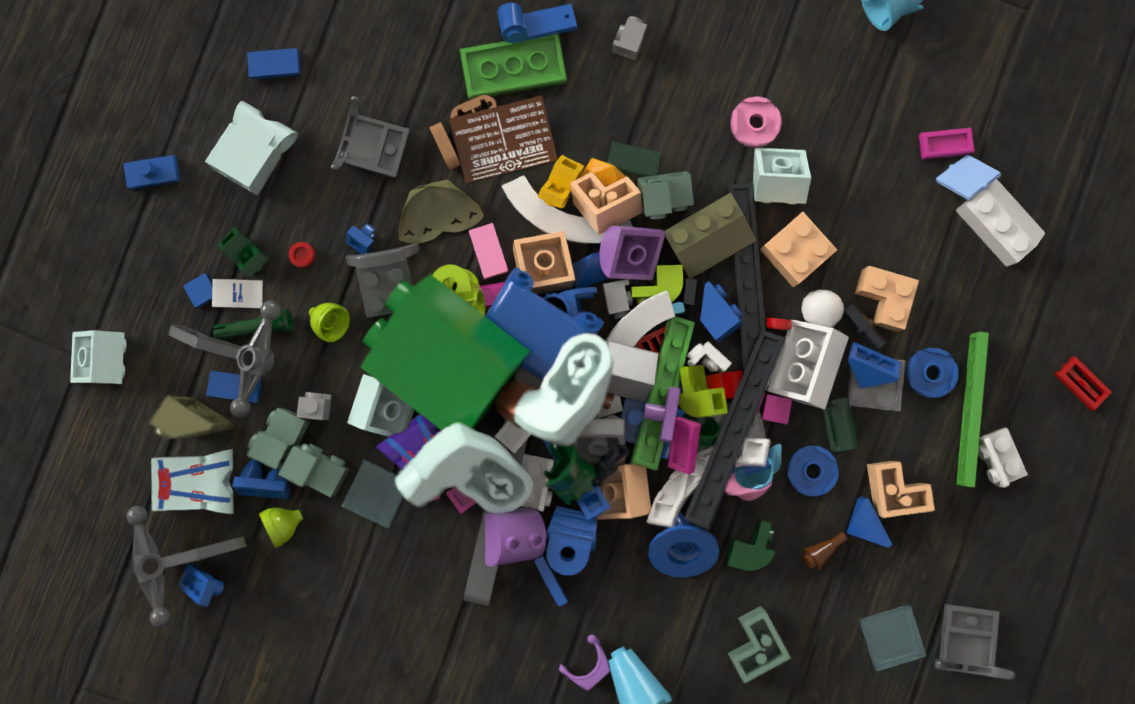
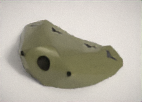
M449 180L418 186L409 192L402 210L398 229L399 240L407 243H423L435 239L443 231L460 232L477 224L484 214L476 202ZM470 211L477 213V215H473L472 218L469 219ZM455 218L461 221V223L456 222L453 225L451 224V222H453ZM425 227L432 229V231H427L423 234ZM410 230L414 234V236H411L410 234L405 235V233H407V231Z

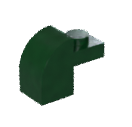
M235 226L217 244L221 252L235 262L240 271L248 278L258 273L269 260L268 256Z
M757 519L751 543L731 538L725 563L728 566L747 571L758 570L766 566L775 554L774 550L766 547V543L770 544L773 537L774 529L771 528L772 523Z

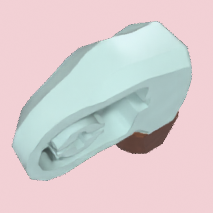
M584 334L571 338L562 347L553 368L545 377L541 388L539 389L515 380L509 381L503 386L497 396V412L516 427L523 428L536 437L554 444H572L584 427L598 414L604 401L614 366L610 348L602 339L595 335Z

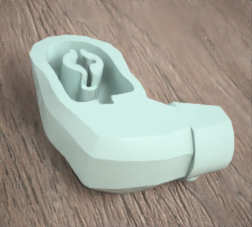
M455 423L441 431L429 441L396 478V484L407 500L418 507H422L441 494L444 488L455 486L463 494L473 498L487 512L494 514L511 512L522 506L531 495L534 485L531 475L497 440L460 423Z

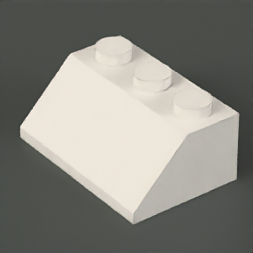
M996 179L987 186V190H982L971 200H967L956 211L1007 267L1018 263L1033 250L1045 232Z
M793 320L792 329L786 333L785 338L787 341L767 391L825 410L849 337L834 328Z

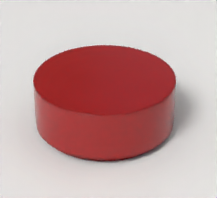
M305 242L295 243L289 250L291 263L299 268H307L315 261V250Z
M767 317L766 326L767 328L790 330L792 329L793 320Z

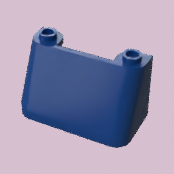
M516 267L510 273L485 317L530 351L520 366L544 381L547 374L553 368L562 347L571 338L584 334L597 336L604 322L589 312L579 313L575 318H572L531 292L534 285L533 279L527 272Z

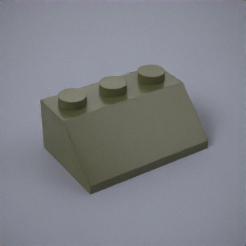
M731 193L664 231L667 241L689 279L694 278L756 242L744 214Z
M167 396L150 424L157 428L156 432L167 439L171 437L177 439L179 437H199L231 430L236 425L196 398Z

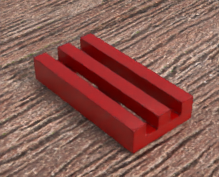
M1076 356L1071 357L1068 360L1069 362L1061 367L1062 369L1054 375L1090 410H1096L1112 392ZM1073 366L1102 393L1100 396L1072 369ZM1066 373H1067L1076 383H1078V384L1095 400V402H1093V401L1066 375Z

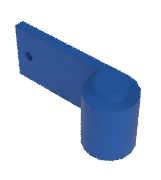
M506 3L497 11L502 38L508 43H518L577 30L572 4L523 14L520 5L517 3Z

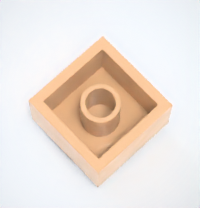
M802 212L765 244L760 251L794 287L836 252L837 249L807 215Z
M564 231L514 240L513 253L516 267L527 272L533 279L534 285L531 292L541 294L573 287L575 277Z

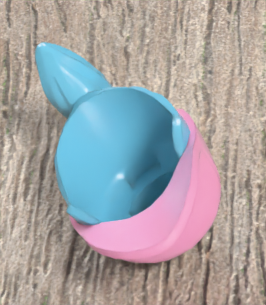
M777 444L769 449L767 458L771 468L746 476L743 467H736L725 493L737 495L746 501H752L762 496L771 487L773 474L781 466V444Z

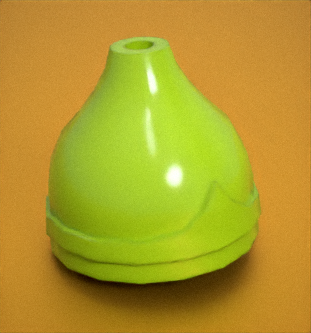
M322 303L309 310L311 328L320 339L334 342L346 333L350 317L348 311L341 305Z
M271 508L259 513L275 548L289 541L294 535L298 524L303 520L299 510Z

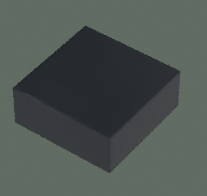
M687 278L684 281L682 296L684 307H692L694 305L696 279Z

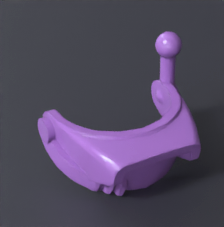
M595 635L588 636V642L594 644L598 652L597 665L591 673L586 676L577 677L571 674L563 664L559 668L563 675H566L570 680L587 691L611 671L604 650L599 644L601 642Z

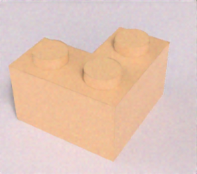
M591 172L570 183L573 204L598 235L606 232L609 227L617 226L642 213L641 192L628 177L604 187L594 173Z
M868 266L861 270L855 294L879 301L874 316V326L898 332L906 328L919 280Z
M888 461L867 464L873 508L877 516L884 518L935 511L931 484L916 483L904 485L901 462Z

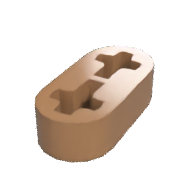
M488 95L479 96L456 106L451 112V118L459 117L458 114L460 112H463L464 115L475 113V111L482 108L481 104L484 102L487 105H492L489 109L497 107L496 102Z
M439 122L429 127L449 170L460 166L461 164L442 123Z

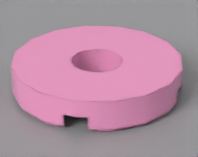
M751 97L738 104L732 113L730 124L732 133L740 143L748 147L758 148L766 146L775 139L780 132L782 120L778 108L767 98ZM753 116H758L763 122L762 127H752L749 119Z

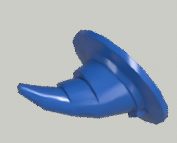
M681 511L678 514L675 526L673 528L666 527L665 531L659 533L650 543L648 555L652 565L659 572L672 577L686 578L709 570L717 561L719 547L716 539L708 531L691 526L689 522L685 521Z

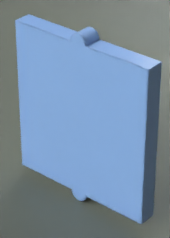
M967 154L954 165H950L948 170L936 178V181L969 201L982 190H987V186L998 179L1001 174L999 171Z

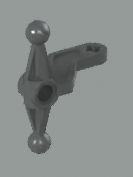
M272 300L264 302L260 307L263 319L250 343H246L245 346L215 339L189 327L171 324L168 333L171 337L194 348L237 359V365L241 370L239 396L230 405L232 415L237 418H243L249 414L251 405L248 400L261 376L269 372L274 364V355L272 350H270L272 322L280 316L281 308L277 302Z
M139 505L133 506L126 514L128 523L134 526L133 570L140 587L153 608L150 614L151 624L154 627L163 628L171 620L170 611L163 606L164 568L246 547L245 536L161 557L158 547L144 524L148 518L146 509ZM147 559H151L155 563V569L150 574L145 573L142 569L143 562Z

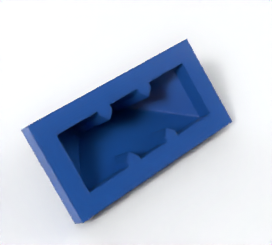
M600 252L591 254L572 264L576 289L609 279L601 268Z
M855 342L852 343L848 361L860 389L897 382L901 362Z
M865 497L858 498L847 534L885 547L892 546L869 499Z

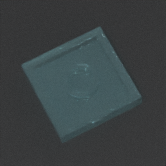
M363 460L342 507L389 528L404 497L396 484L398 475L372 462Z
M906 605L860 619L876 671L926 657L911 606Z

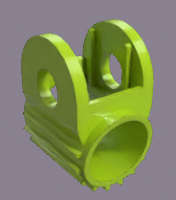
M445 265L435 271L433 276L453 291V286L457 282V288L454 293L485 316L484 293L479 286L478 279L472 272L456 265Z

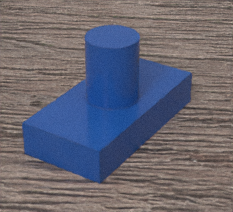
M174 155L124 163L126 184L130 190L180 182L177 157Z
M625 398L620 419H625L626 442L636 443L647 398L644 402Z
M187 562L178 586L198 605L208 606L212 595L219 596L222 593L224 584L222 580L214 579L198 564Z

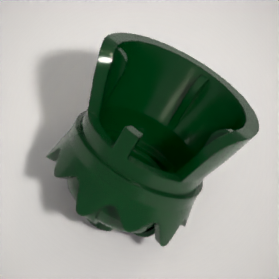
M550 442V450L558 461L553 465L550 472L548 470L544 471V476L548 479L544 487L552 489L559 499L561 498L570 505L571 499L581 500L586 492H593V481L597 477L593 469L596 466L580 456L574 443L562 445Z

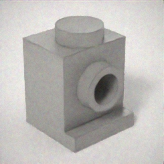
M629 17L626 25H620L612 52L636 60L646 33L647 24H644L637 17Z
M629 279L603 284L608 316L614 315L615 319H622L629 313V306L633 305L631 292L625 290L629 286Z
M305 392V397H299L297 417L329 420L332 395Z

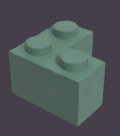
M687 171L637 178L638 189L641 192L642 211L646 216H650V219L665 218L667 213L684 211L688 209L687 206L694 205L691 174Z
M285 408L273 410L266 422L269 425L267 430L259 431L258 434L252 436L248 444V448H250L248 456L275 469L282 468L293 446H299L311 421L306 418H298L297 414Z
M309 443V445L293 446L279 475L301 487L308 485L329 497L336 496L350 468L344 466L346 462L343 459L334 455L329 458L322 454L323 449Z
M761 606L738 618L750 641L729 652L728 655L744 683L790 659L770 618Z

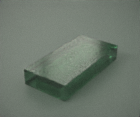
M612 142L608 164L614 165L619 171L646 177L656 176L661 152Z
M849 398L829 400L825 410L823 409L831 452L859 448Z

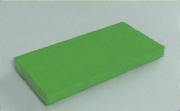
M559 34L518 43L504 41L460 49L469 100L482 95L495 96L567 83Z

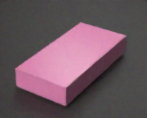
M493 223L470 230L469 234L484 279L509 272Z

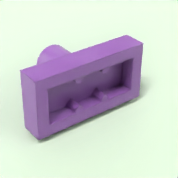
M668 388L664 406L645 404L643 418L661 422L660 442L669 443L672 441L680 393L679 388Z

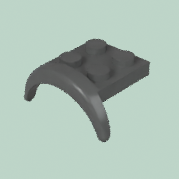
M352 96L341 144L331 164V169L340 171L345 165L397 179L410 129L360 115V100L358 97Z
M418 243L379 252L357 255L348 254L345 256L347 264L356 267L367 318L394 313L385 305L391 293L403 281L413 286L407 257L419 252L420 246Z
M945 604L940 658L935 659V668L937 670L971 673L1008 680L1014 679L1013 671L995 666L1000 612Z

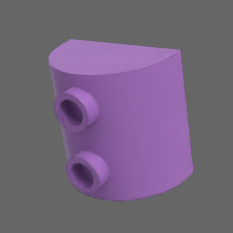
M609 227L604 233L600 245V264L604 274L608 278L653 280L665 232L660 229Z
M524 507L506 513H485V565L492 567L537 559L542 556L546 546V530L542 517L536 509Z

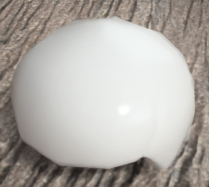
M817 290L810 292L803 299L801 310L807 322L825 327H833L842 318L844 304L841 302L842 299L832 291Z

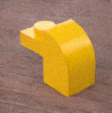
M561 155L555 162L548 181L541 188L538 198L551 207L564 208L572 194L570 183L579 179L584 165Z

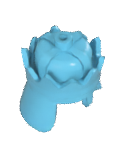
M861 0L867 17L881 31H887L902 16L924 8L922 5H919L923 0Z

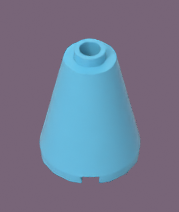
M621 647L611 653L612 659L608 662L619 704H665L672 700L670 694L632 649L626 651L625 647Z

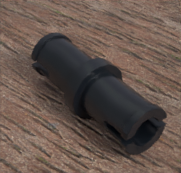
M856 302L844 310L843 313L857 328V334L861 333L874 351L888 342L873 325L875 323L872 318L869 320Z
M615 443L607 455H603L598 460V465L594 469L597 477L594 478L593 486L596 483V486L600 487L609 475H613L618 470L620 462L629 454L624 444L617 449L620 443Z

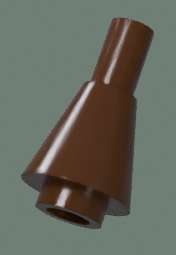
M840 532L831 540L803 549L805 554L803 560L809 568L820 570L836 551V548L848 540L846 535Z

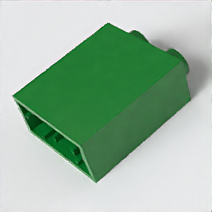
M430 274L414 287L408 282L403 281L391 293L385 305L394 313L388 322L383 318L378 320L366 334L363 343L371 348V351L361 365V368L443 431L455 423H460L470 429H474L495 402L503 386L510 381L530 351Z

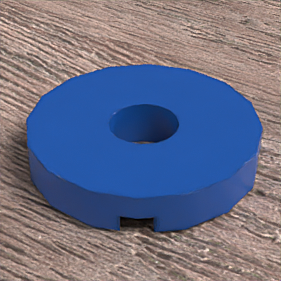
M926 348L917 351L910 358L906 366V379L909 386L916 394L925 398H939L946 395L955 388L958 381L959 368L957 363L954 362V359L947 351L940 348ZM929 366H934L938 370V376L935 380L927 377L926 371Z
M805 446L798 449L790 457L787 464V477L791 486L797 492L806 496L823 495L828 493L837 482L839 477L837 461L828 450L820 446ZM810 464H816L819 468V474L815 478H809L806 473V469Z

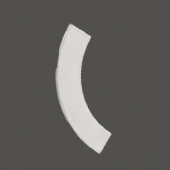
M525 176L502 185V189L515 209L543 232L550 234L564 231L566 241L574 243H601L604 233L598 235L585 217L570 215L545 204L542 199L538 198V194L530 186ZM627 220V221H625V222H623V223L617 225V226L633 227L632 224H631V222H630V220Z
M668 291L656 294L638 304L636 308L618 322L605 343L607 344L608 340L634 347L639 339L654 326L675 317ZM614 395L613 402L604 399L611 406L609 410L601 407L598 412V418L623 411L620 396Z
M747 439L736 467H766L770 440ZM714 445L697 453L694 473L689 475L675 470L670 475V479L654 500L647 520L648 524L667 528L675 526L682 506L699 484Z

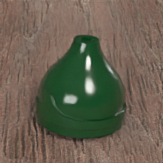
M688 414L685 416V419L701 424L697 452L709 449L716 442L721 430L717 421L710 416L692 417Z

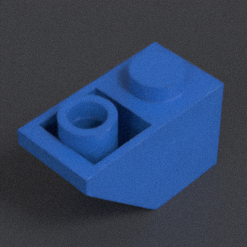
M707 282L704 288L700 321L714 339L720 343L744 324L740 319L743 314L734 303L729 306L724 299L728 295L719 284L714 286L711 282Z

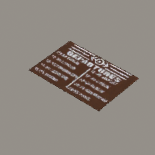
M542 96L449 119L466 183L558 160Z

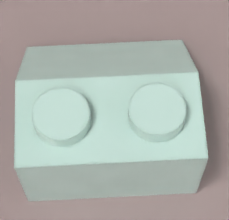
M755 148L753 176L755 201L763 203L806 204L811 181L806 151Z
M95 330L73 332L70 383L122 384V379L125 375L123 353L126 351L124 333Z
M363 374L347 423L366 431L391 436L392 434H399L407 430L415 409L374 377Z

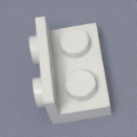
M709 342L704 345L699 343L687 354L689 360L686 364L688 366L695 365L702 358L701 364L711 373L723 372L732 364Z
M1001 428L979 437L978 455L982 460H985L988 467L987 476L993 484L1005 488L1009 486L1010 482L1028 475L1008 428Z
M524 454L522 466L531 475L534 485L531 495L522 506L538 509V511H543L544 506L550 507L552 491H548V488L544 487L545 482H548V479L544 476V471L548 470L550 472L554 460Z

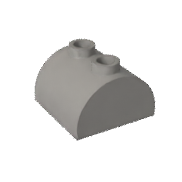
M614 415L607 416L605 419L593 418L573 442L580 456L592 464H598V460L603 455H607L615 443H620L617 449L622 444L625 445V419H620ZM625 458L620 462V464H625Z

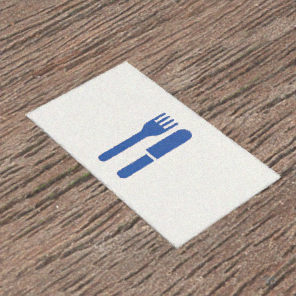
M213 279L212 307L260 308L262 306L261 280Z

